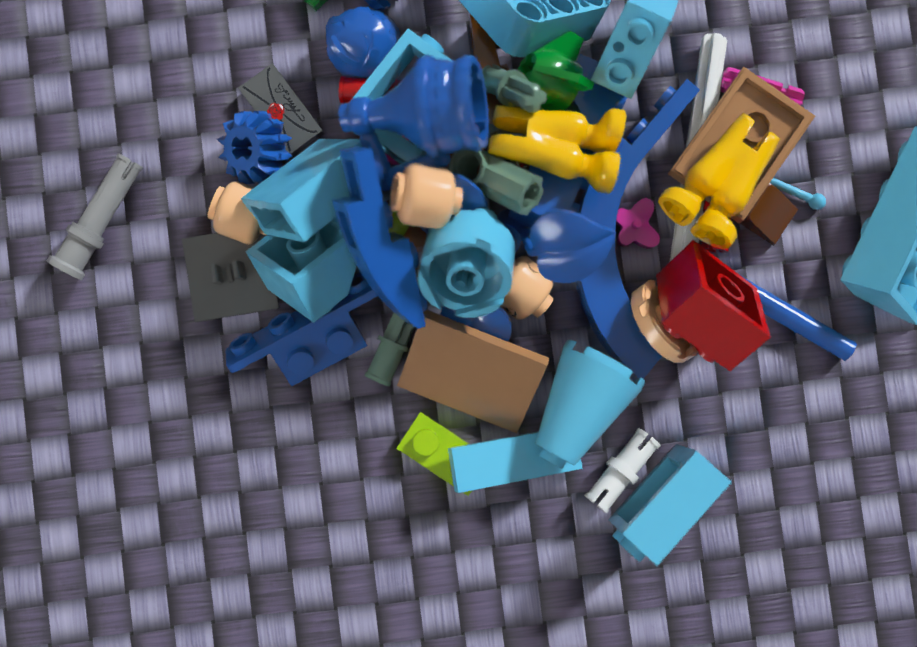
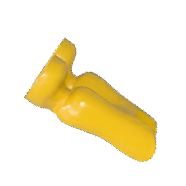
M495 107L492 120L493 125L504 131L525 134L526 138L508 134L493 135L489 138V154L529 164L564 179L584 177L597 192L611 193L619 172L620 155L615 153L624 133L626 123L625 110L609 109L597 124L592 125L588 124L586 117L582 113L574 111L539 110L535 113H530L520 107ZM580 148L589 149L596 152V154L587 155Z
M742 113L713 147L690 168L685 177L684 189L680 187L667 188L658 199L661 209L672 221L680 226H687L699 213L704 199L711 196L710 205L697 219L690 231L699 240L722 249H729L737 238L736 228L729 218L740 214L747 205L760 175L780 141L777 135L768 131L753 148L745 144L743 140L755 122L753 118L745 113Z

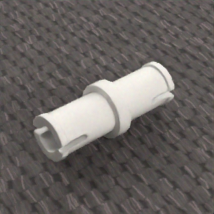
M640 428L635 431L636 433L616 458L613 456L609 458L606 462L609 467L590 491L584 495L594 504L602 492L606 490L607 494L597 505L605 513H608L609 508L629 483L634 485L639 477L636 474L655 450L660 447V444L651 437L644 448L638 450V447L648 435L647 432Z

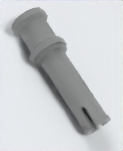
M119 153L77 223L72 222L71 225L68 224L65 229L68 235L55 256L50 255L47 259V262L79 280L84 278L83 269L95 249L102 248L104 238L101 236L137 175L143 169L142 166L135 162L133 163L129 158Z

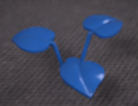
M451 171L456 187H461L463 191L460 211H474L477 208L488 209L486 198L481 189L469 179ZM510 210L501 211L497 215V219L507 227L513 237L515 252L523 242L528 255L538 256L537 267L539 273L545 279L556 283H573L592 274L606 259L615 239L614 229L602 226L584 215L573 211H548L535 221L531 231L516 220L508 218ZM420 227L425 233H428L429 228ZM442 307L440 315L507 342L511 337L512 323L506 311L501 307L490 314L473 318L455 316L456 310Z

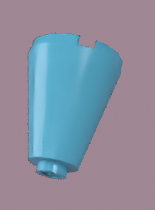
M567 340L563 346L535 442L536 445L543 448L539 456L561 469L566 462L575 466L642 391L645 385L643 378H638L633 382L629 380L633 373L632 370L587 346L584 353L573 350L577 343L573 340Z

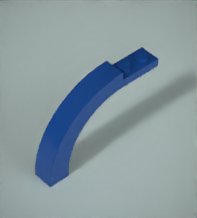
M688 79L685 80L678 90H675L672 86L668 87L654 104V107L659 110L654 119L649 123L642 118L626 139L632 145L625 139H621L615 153L620 155L619 172L611 193H599L589 185L580 199L579 204L581 207L578 212L579 214L602 226L615 230L620 201L634 170L700 91L698 87ZM614 239L610 252L604 262L592 274L577 281L576 287L585 315L603 348L612 359L633 371L631 375L633 380L638 378L644 379L662 355L644 337L633 316L631 303L618 270Z

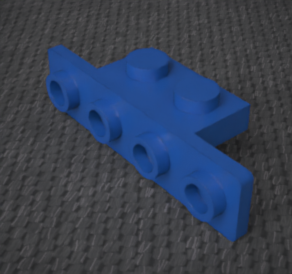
M361 272L353 276L348 295L314 323L298 311L291 314L286 312L274 317L267 327L253 334L245 333L235 338L225 350L226 366L231 373H235L271 354L292 387L367 347L366 340L349 311L374 299L378 295L372 290Z

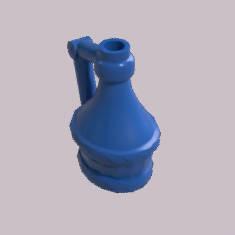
M426 54L417 59L415 67L409 71L397 87L386 95L373 100L369 97L353 98L349 103L340 105L339 122L342 130L360 135L362 147L372 148L373 155H377L380 159L384 174L383 182L379 183L380 190H389L392 187L395 174L403 173L404 169L410 164L417 163L443 168L450 163L451 153L465 148L477 152L487 146L489 135L488 103L482 71L475 56L465 55L453 61L435 59L433 56ZM375 130H386L404 136L427 154L391 167Z

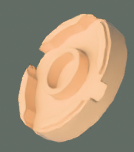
M648 280L632 292L630 303L636 323L644 337L660 355L674 363H684L698 352L695 346L684 338L677 339L665 330L661 323L658 286H656L655 280Z

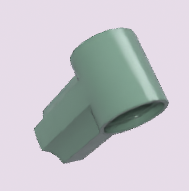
M465 148L456 151L449 163L450 171L472 181L481 189L484 196L522 215H528L539 204L544 192L542 188L543 178L509 163L501 157L489 154L485 150L476 152ZM479 164H480L479 173H478V175H477V173H476V172H477V168H478V166H479Z

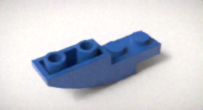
M354 146L341 149L340 154L349 196L332 200L347 248L359 271L385 305L402 320L415 328L426 327L423 312L427 310V299L420 290L415 268L419 266L418 253L408 237L395 232L389 233V229L393 226V218L389 205L382 199L379 183H382L384 179L380 159L377 155H373L372 148Z

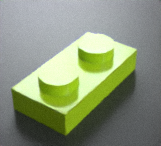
M420 412L396 449L454 487L448 448L469 443ZM467 491L463 493L469 496L472 491Z

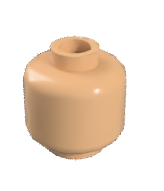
M413 163L408 165L403 173L395 174L390 193L391 211H397L399 220L405 225L439 229L447 224L451 215L457 216L462 206L463 191L461 187H456L454 176L449 169Z
M239 181L229 183L226 188L218 187L208 211V219L213 220V228L218 234L248 245L254 243L260 234L267 236L259 227L255 216L248 210L241 199L254 187Z

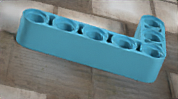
M459 0L504 52L516 57H526L567 31H572L584 38L583 42L590 40L611 0Z

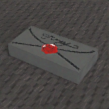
M273 63L238 87L255 111H266L271 113L272 119L284 122L281 134L292 137L285 144V150L293 155L292 157L324 135L323 130Z

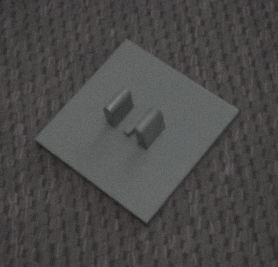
M218 233L182 239L195 322L280 308L278 296L266 288L245 252L263 239L265 235L260 234L257 240L250 245Z

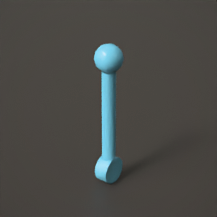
M774 177L770 182L779 190L809 202L810 207L814 210H820L825 207L826 198L822 194L812 195Z

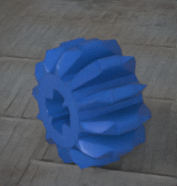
M241 111L235 113L234 120L223 123L226 136H222L217 140L224 145V152L218 158L228 161L226 173L237 176L238 181L244 184H260L283 167V160H288L293 156L285 150V144L292 137L281 134L284 122L272 119L271 113L266 111Z

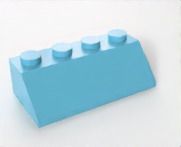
M917 126L914 127L909 140L900 147L898 162L890 179H887L881 186L879 201L872 216L868 217L863 223L861 238L853 255H850L845 260L840 279L856 297L917 325Z

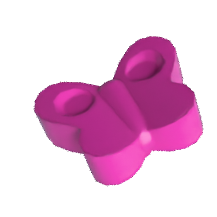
M644 198L638 201L630 210L624 208L618 210L616 224L621 229L617 236V243L625 247L635 243L646 249H652L658 245L660 236L649 225V219L654 211L652 200Z

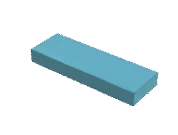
M538 432L448 448L454 491L457 493L583 469L580 459L575 466L566 462L561 469L541 458L539 454L543 448L535 444Z

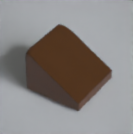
M769 183L749 214L740 224L770 244L775 245L798 209L777 187Z

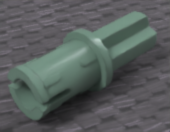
M492 64V67L487 65L481 70L486 93L495 95L498 101L505 106H518L530 113H535L539 111L540 104L546 102V92L540 90L539 85L528 81L525 74L518 70L506 71L496 64Z
M393 313L384 335H379L377 338L381 342L364 376L390 387L391 380L404 351L409 352L410 350L406 346L415 327Z

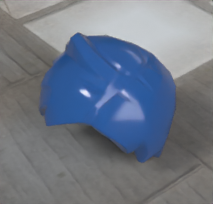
M369 7L348 9L339 16L329 18L326 25L327 56L342 75L351 78L356 76L369 78L400 39V31L395 22L385 13L370 9Z

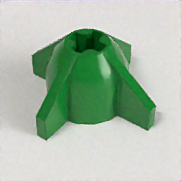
M572 31L563 33L528 54L518 67V71L525 74L528 81L539 85L540 90L546 92V102L540 104L539 110L564 111L576 98L578 91L593 89L595 82L583 76V68L576 61L584 38Z

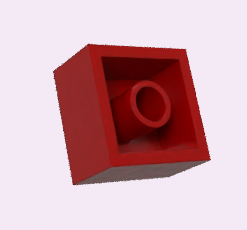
M694 240L656 275L663 327L671 336L677 339L682 337L695 346L697 352L710 363L716 361L730 372L771 338L758 289Z

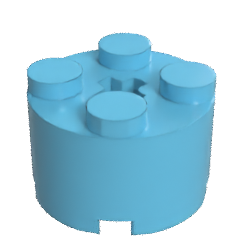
M477 208L474 211L461 210L457 216L451 215L443 228H429L418 276L420 290L427 301L440 310L441 306L456 310L455 316L464 318L480 317L497 310L503 304L504 298L510 292L512 286L515 243L510 231L497 219L493 211L486 208Z

